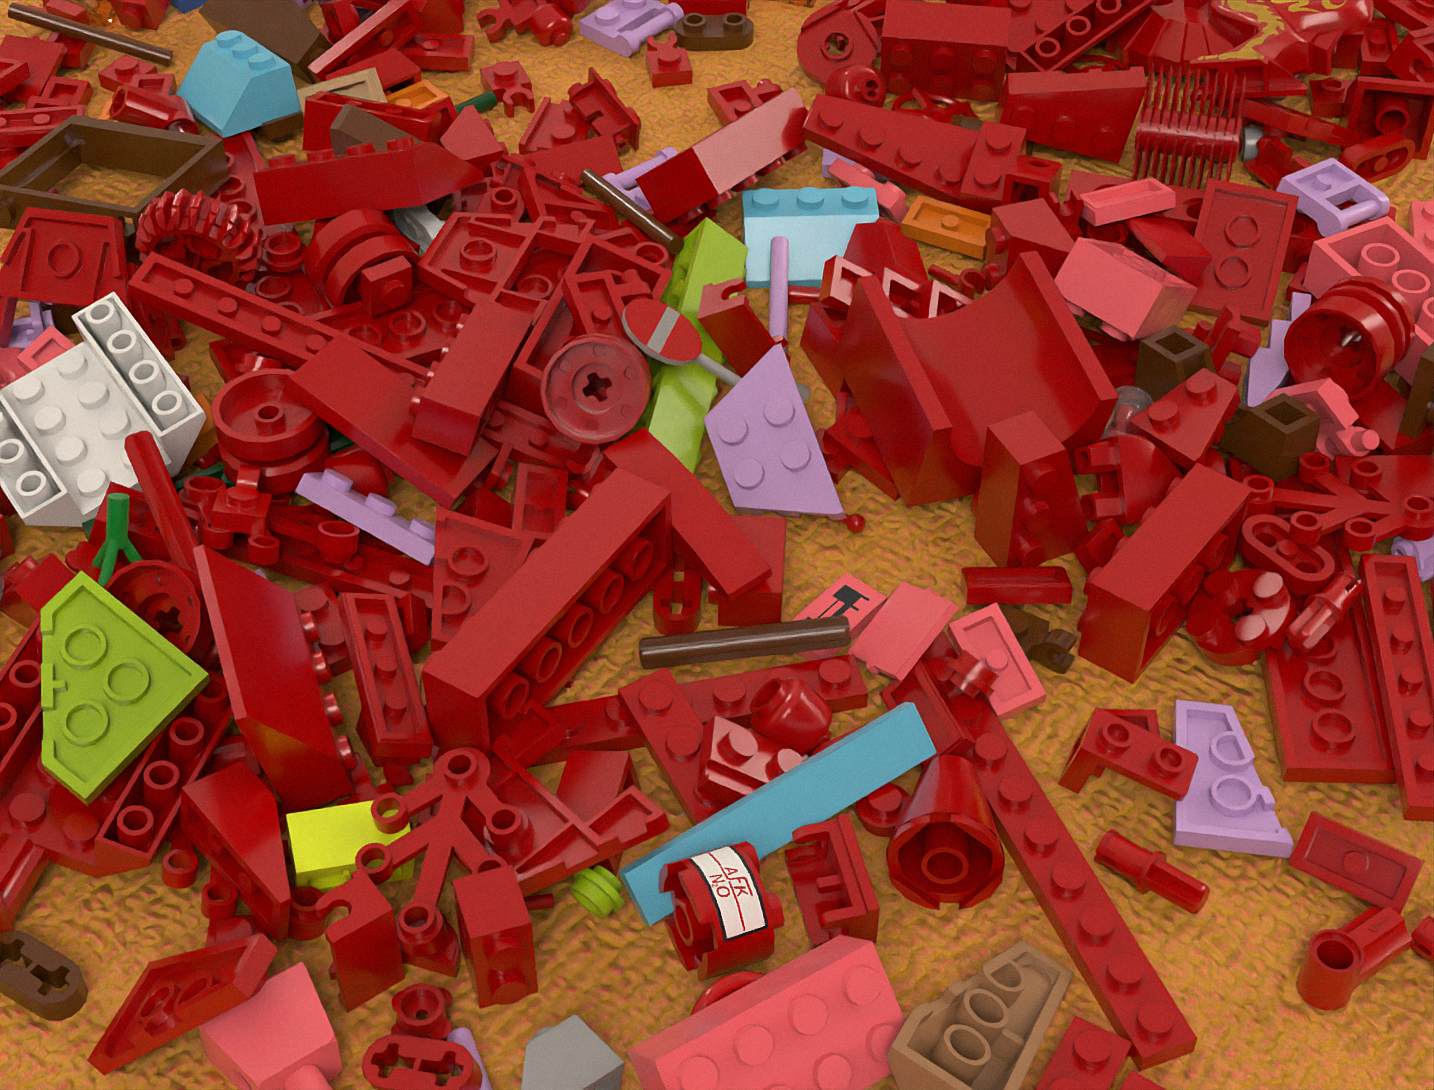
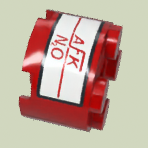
M747 841L723 845L666 863L659 872V893L670 891L674 917L665 920L667 931L673 947L687 972L698 968L699 981L767 960L774 953L775 949L774 929L784 926L785 920L780 900L774 892L766 893L759 876L760 864L758 855L753 845Z

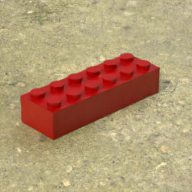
M617 467L603 483H598L592 488L587 499L572 515H567L561 520L557 530L541 547H536L529 553L525 563L508 581L505 580L497 586L490 600L475 615H470L463 621L458 633L441 650H437L429 656L422 669V679L429 727L435 746L446 752L459 747L475 748L484 753L490 761L494 756L490 748L502 733L511 734L521 720L518 713L519 710L529 699L533 698L543 707L553 699L672 567L670 490Z

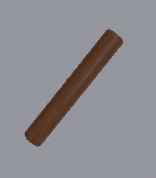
M840 615L647 637L639 640V659L644 669H654L840 648L850 645L851 634L848 618Z

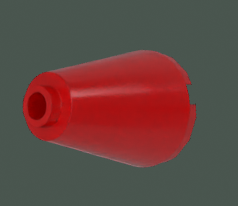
M956 755L935 757L924 766L886 850V861L889 868L888 875L892 885L906 899L928 909L940 910V903H959V910L972 908L990 898L1002 883L1005 854L977 770L971 762Z

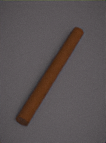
M14 2L9 7L8 18L167 67L171 64L173 51Z
M585 169L581 173L580 182L665 247L670 253L677 254L683 249L684 240L594 170Z

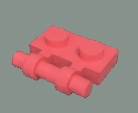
M1331 378L1275 389L1262 401L1264 403L1285 393L1321 415L1322 419L1314 452L1326 455L1330 461H1334L1335 456H1364L1379 445L1380 439L1376 431L1366 430L1362 427H1353L1352 424L1359 416L1349 404L1346 392L1339 385L1335 384Z

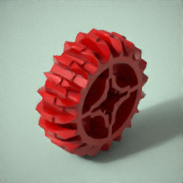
M184 188L177 195L165 191L161 198L153 197L151 203L147 205L144 214L140 215L136 226L138 230L135 235V248L140 251L139 260L142 262L147 259L151 252H154L242 290H245L248 283L253 281L254 276L258 274L264 252V241L259 237L260 228L251 224V215L238 213L237 204L227 205L221 202L220 195L214 199L205 196L202 190L196 195H191Z

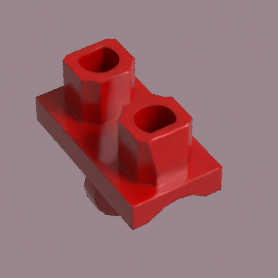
M1227 302L1213 327L1205 321H1199L1195 329L1181 328L1210 346L1217 375L1236 386L1242 375L1241 365L1227 361V356L1232 352L1251 359L1261 344V330L1240 320L1239 307Z

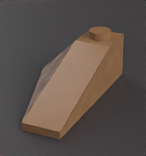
M1021 940L984 963L976 974L961 983L958 980L948 986L943 994L931 1003L923 1002L913 1008L886 1054L898 1089L1019 1090L1074 972Z

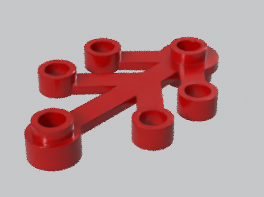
M1307 452L1300 456L1297 476L1300 480L1315 485L1325 494L1275 488L1274 482L1269 477L1258 474L1249 475L1242 482V484L1253 489L1246 519L1258 514L1274 515L1276 507L1307 510L1294 513L1290 520L1289 537L1299 544L1310 545L1317 543L1321 536L1343 527V544L1348 549L1358 552L1369 551L1374 548L1375 543L1394 535L1411 541H1424L1434 535V502L1424 495L1411 494L1406 496L1382 479L1383 466L1373 459L1361 458L1355 460L1351 465L1349 482L1357 489L1367 490L1380 501L1366 499L1329 472L1330 459L1318 452ZM1310 511L1323 512V514L1318 515V514H1316V513H1314V512H1310ZM1364 518L1378 519V521L1372 522Z
M209 476L187 478L184 481V488L178 492V496L183 507L199 512L203 522L201 543L212 549H228L232 547L234 532L211 529L212 509L219 488H226L225 482ZM286 492L278 495L272 494L271 511L264 536L246 534L248 538L246 558L255 564L270 565L276 563L279 559L280 541L271 536L269 530L316 545V548L320 551V558L324 561L346 563L351 560L352 554L358 550L360 529L348 521L334 520L335 514L318 504L290 506L291 495Z
M459 747L444 753L434 765L433 777L403 796L396 793H385L377 797L371 805V815L376 828L385 834L400 832L407 826L410 817L439 801L441 803L438 814L387 846L381 843L367 844L355 856L357 870L362 868L374 885H378L389 880L395 869L427 850L413 901L406 904L395 918L399 945L405 953L414 957H425L435 953L446 940L447 930L438 905L453 851L459 856L472 875L507 866L506 861L502 857L489 855L463 822L466 804L470 803L484 818L489 837L495 844L500 846L512 845L518 842L524 833V825L519 810L512 805L502 804L488 787L492 776L491 766L486 755L475 748ZM462 770H468L462 774H455ZM388 810H399L398 813L392 817H381ZM503 821L514 822V824L507 829L496 828V826ZM375 859L384 860L376 868L366 867L369 862ZM427 920L420 927H410L416 921Z
M277 801V813L282 835L287 829L286 814H288V811L282 802ZM179 814L166 837L172 844L171 851L162 858L161 879L165 885L171 888L184 889L192 886L197 881L199 860L196 854H194L195 844L180 828ZM282 840L285 862L291 863L288 841ZM211 865L210 881L201 891L200 910L210 920L224 921L233 917L237 911L238 890L232 883L225 881ZM289 882L291 904L288 937L298 941L314 940L323 935L327 929L328 914L318 917L315 910V905L323 894L315 887L299 886L295 888Z

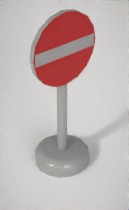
M647 298L632 300L624 308L622 323L625 332L635 345L649 356L663 363L676 366L689 365L694 362L732 387L742 379L701 353L702 341L698 331L676 309L660 301ZM796 382L805 405L811 389L802 383Z

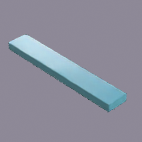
M911 702L900 704L619 870L618 873L643 923L651 926L673 912L671 892L659 893V872L664 864L723 845L738 844L744 841L753 845L760 860L792 841L791 833L797 828L827 820L936 754L937 751L915 704Z

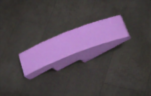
M1293 292L1286 321L1272 319L1266 348L1259 347L1254 357L1248 359L1242 391V403L1251 407L1260 405L1275 389L1288 387L1290 370L1284 358V338L1290 324L1310 307L1311 294Z

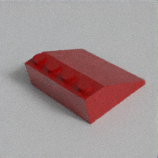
M413 136L386 141L387 148L375 150L373 142H367L346 147L347 154L335 156L334 148H327L306 153L308 160L296 161L295 154L276 156L268 159L269 167L252 172L264 225L271 226L338 217L351 210L362 208L382 211L424 205L484 180L483 171L434 142L415 144Z
M205 545L192 548L235 721L288 813L306 811L356 792L349 769L357 767L358 762L347 734L340 736L337 726L346 723L335 692L327 693L325 684L334 680L324 652L322 650L315 652L313 644L322 641L312 611L308 610L302 613L291 592Z

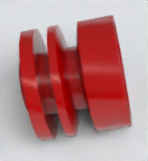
M1357 275L1339 280L1290 324L1284 338V358L1292 377L1299 384L1331 378L1335 384L1339 385L1346 392L1349 402L1360 400L1372 391L1387 376L1388 372L1394 369L1408 355L1415 340V319L1408 302L1391 285L1373 277Z
M598 331L578 336L554 353L543 371L540 395L545 414L558 431L574 441L596 445L617 440L634 428L650 402L653 381L649 364L636 345L620 335ZM596 372L600 379L609 377L612 384L606 389L607 397L602 398L599 391L590 393L587 385L593 381L592 373Z
M161 560L136 561L118 570L103 586L106 591L200 667L216 673L222 669L197 570L180 567Z

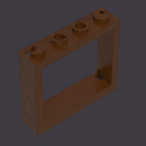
M72 115L0 170V228L15 230L27 207L110 216L122 222L125 250L140 253L135 248V235L138 230L136 226L140 215L144 214L147 205L151 203L153 197L161 198L165 191L177 195L182 188L186 189L191 195H196L202 190L205 196L209 197L230 179L223 139ZM82 163L168 177L135 207L47 192ZM124 217L132 218L133 224L125 223Z

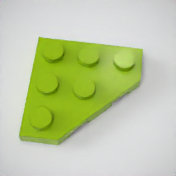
M81 570L40 610L42 634L41 708L43 710L42 765L46 772L89 806L210 682L209 673Z

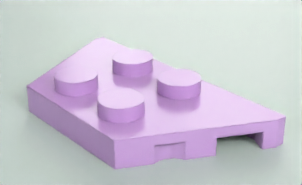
M781 343L774 345L703 418L733 505L738 513L763 514L770 511L776 512L780 516L790 517L810 514L829 516L830 520L847 518Z

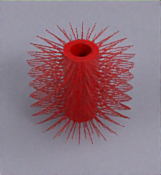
M1151 66L1149 79L1147 78L1146 94L1144 91L1143 107H1141L1137 123L1132 179L1137 180L1140 162L1143 167L1141 179H1147L1148 167L1150 169V158L1153 161L1150 176L1156 179L1158 163L1160 167V154H1162L1163 159L1159 182L1165 184L1170 155H1172V164L1168 185L1173 186L1177 170L1176 165L1178 166V156L1182 157L1179 168L1178 187L1183 186L1188 157L1191 159L1187 188H1191L1193 183L1196 158L1201 159L1197 173V190L1201 188L1206 160H1209L1206 186L1208 178H1212L1214 161L1219 162L1216 175L1217 180H1221L1224 162H1228L1225 181L1229 182L1232 164L1236 163L1243 119L1240 118L1246 75H1244L1236 118H1231L1236 91V74L1232 84L1227 115L1222 117L1226 97L1227 73L1221 90L1218 115L1213 116L1216 103L1218 71L1213 83L1208 115H1204L1208 95L1209 70L1205 76L1202 97L1200 98L1199 114H1196L1200 70L1198 69L1194 82L1191 106L1189 105L1188 113L1186 111L1188 107V92H1190V70H1188L1186 83H1184L1180 111H1177L1180 99L1181 71L1178 70V77H1176L1171 109L1169 99L1173 79L1172 73L1168 71L1165 91L1162 97V73L1164 74L1162 66L1160 67L1157 85L1154 90V101H1151L1154 89V70ZM1161 97H1162V109H1159V105H1160V101H1161ZM1145 152L1144 159H1143V163H1142V153Z

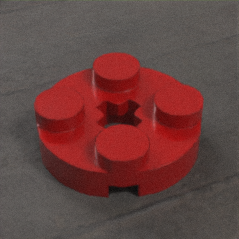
M839 6L822 8L811 14L801 27V33L797 40L798 63L804 74L825 90L828 77L836 69L857 63L875 66L878 41L876 30L870 20L856 10H853L852 13L847 10H840ZM835 40L838 44L845 42L848 46L844 48V53L841 55L831 54L828 52L830 50L829 42Z
M1219 569L1206 577L1204 589L1192 601L1187 613L1186 629L1194 644L1209 661L1223 666H1243L1258 661L1255 654L1265 650L1270 645L1275 651L1286 642L1288 637L1285 634V629L1297 617V610L1279 574L1260 569H1242L1234 572L1227 569ZM1249 611L1251 615L1242 616L1237 623L1232 621L1233 617L1241 612Z

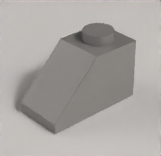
M574 1014L554 1027L546 1026L540 1029L526 1044L520 1090H620L625 1062Z

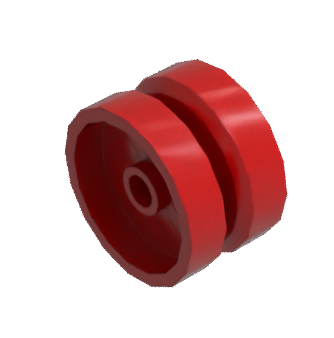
M371 208L351 210L330 221L316 234L308 246L303 262L306 277L315 289L326 298V302L331 309L362 300V270L402 255L412 265V286L423 283L417 279V264L421 257L402 237L401 232L381 210Z
M266 368L248 372L227 382L215 395L211 407V415L218 439L219 453L225 476L235 485L237 484L240 464L262 467L258 484L259 493L276 495L295 491L304 473L323 472L322 462L327 456L332 454L326 421L282 390L289 376L295 371Z

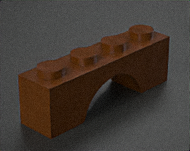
M1176 325L1140 340L1133 388L1155 403L1203 367L1217 375L1210 346ZM1285 393L1255 407L1240 402L1233 417L1225 423V432L1218 445L1258 470L1262 475L1278 483L1297 473L1301 455L1315 451L1322 416Z

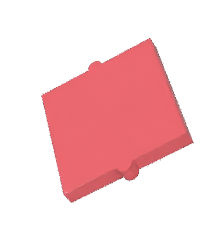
M902 581L846 653H853L856 661L866 665V668L873 675L881 672L902 682L959 607L953 601L938 596L931 587L923 590Z

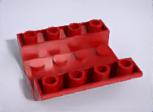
M945 0L947 4L1011 8L1005 66L1006 74L1060 71L1158 1Z
M39 613L0 672V839H6L10 833L29 837L34 844L46 851L50 862L95 878L149 867L181 812V787L199 780L234 718L224 675L202 668L209 673L210 682L104 791L87 806L46 772L42 765L41 614Z

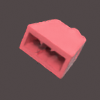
M302 961L268 979L262 989L251 999L197 1027L205 1055L238 1090H333L328 1081L338 1076L343 1070L334 1031Z

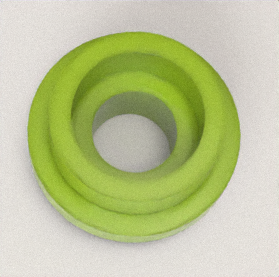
M596 865L593 870L586 868L574 874L576 880L569 887L571 895L596 917L605 919L611 911L619 912L625 905L623 898L619 894L623 889V885L604 867Z

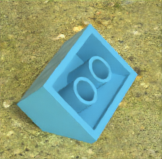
M236 30L222 32L216 36V40L202 45L176 93V96H181L187 100L194 116L223 138L301 111L290 64L243 32Z
M850 186L847 188L827 189L806 187L802 189L781 190L761 188L758 190H742V243L749 248L744 265L747 269L745 276L747 288H770L771 240L776 236H783L789 240L788 285L821 287L825 261L835 255L843 258L855 225L858 223H874L879 219L875 187L862 188Z

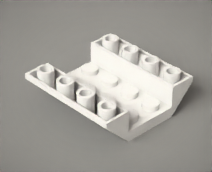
M115 292L110 293L71 316L84 339L82 343L0 390V486L27 526L83 527V522L96 517L111 481L143 492L124 449L125 438L130 434L143 430L152 433L171 478L174 477L182 468L207 418L203 409Z

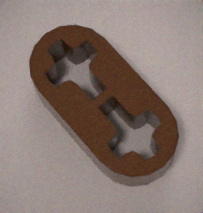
M7 931L0 934V993L40 1018L49 1021L67 1019L81 1010L86 1002L88 992L78 965L27 933ZM22 957L26 969L24 970L11 962L6 963L2 967L1 963L7 958L11 961H17ZM45 981L59 989L67 984L68 989L62 993L58 990H52L47 994L42 982Z

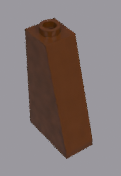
M207 0L199 10V13L217 34L230 30L243 32L290 64L293 75L311 85L316 84L307 66L329 50L332 45L293 0Z

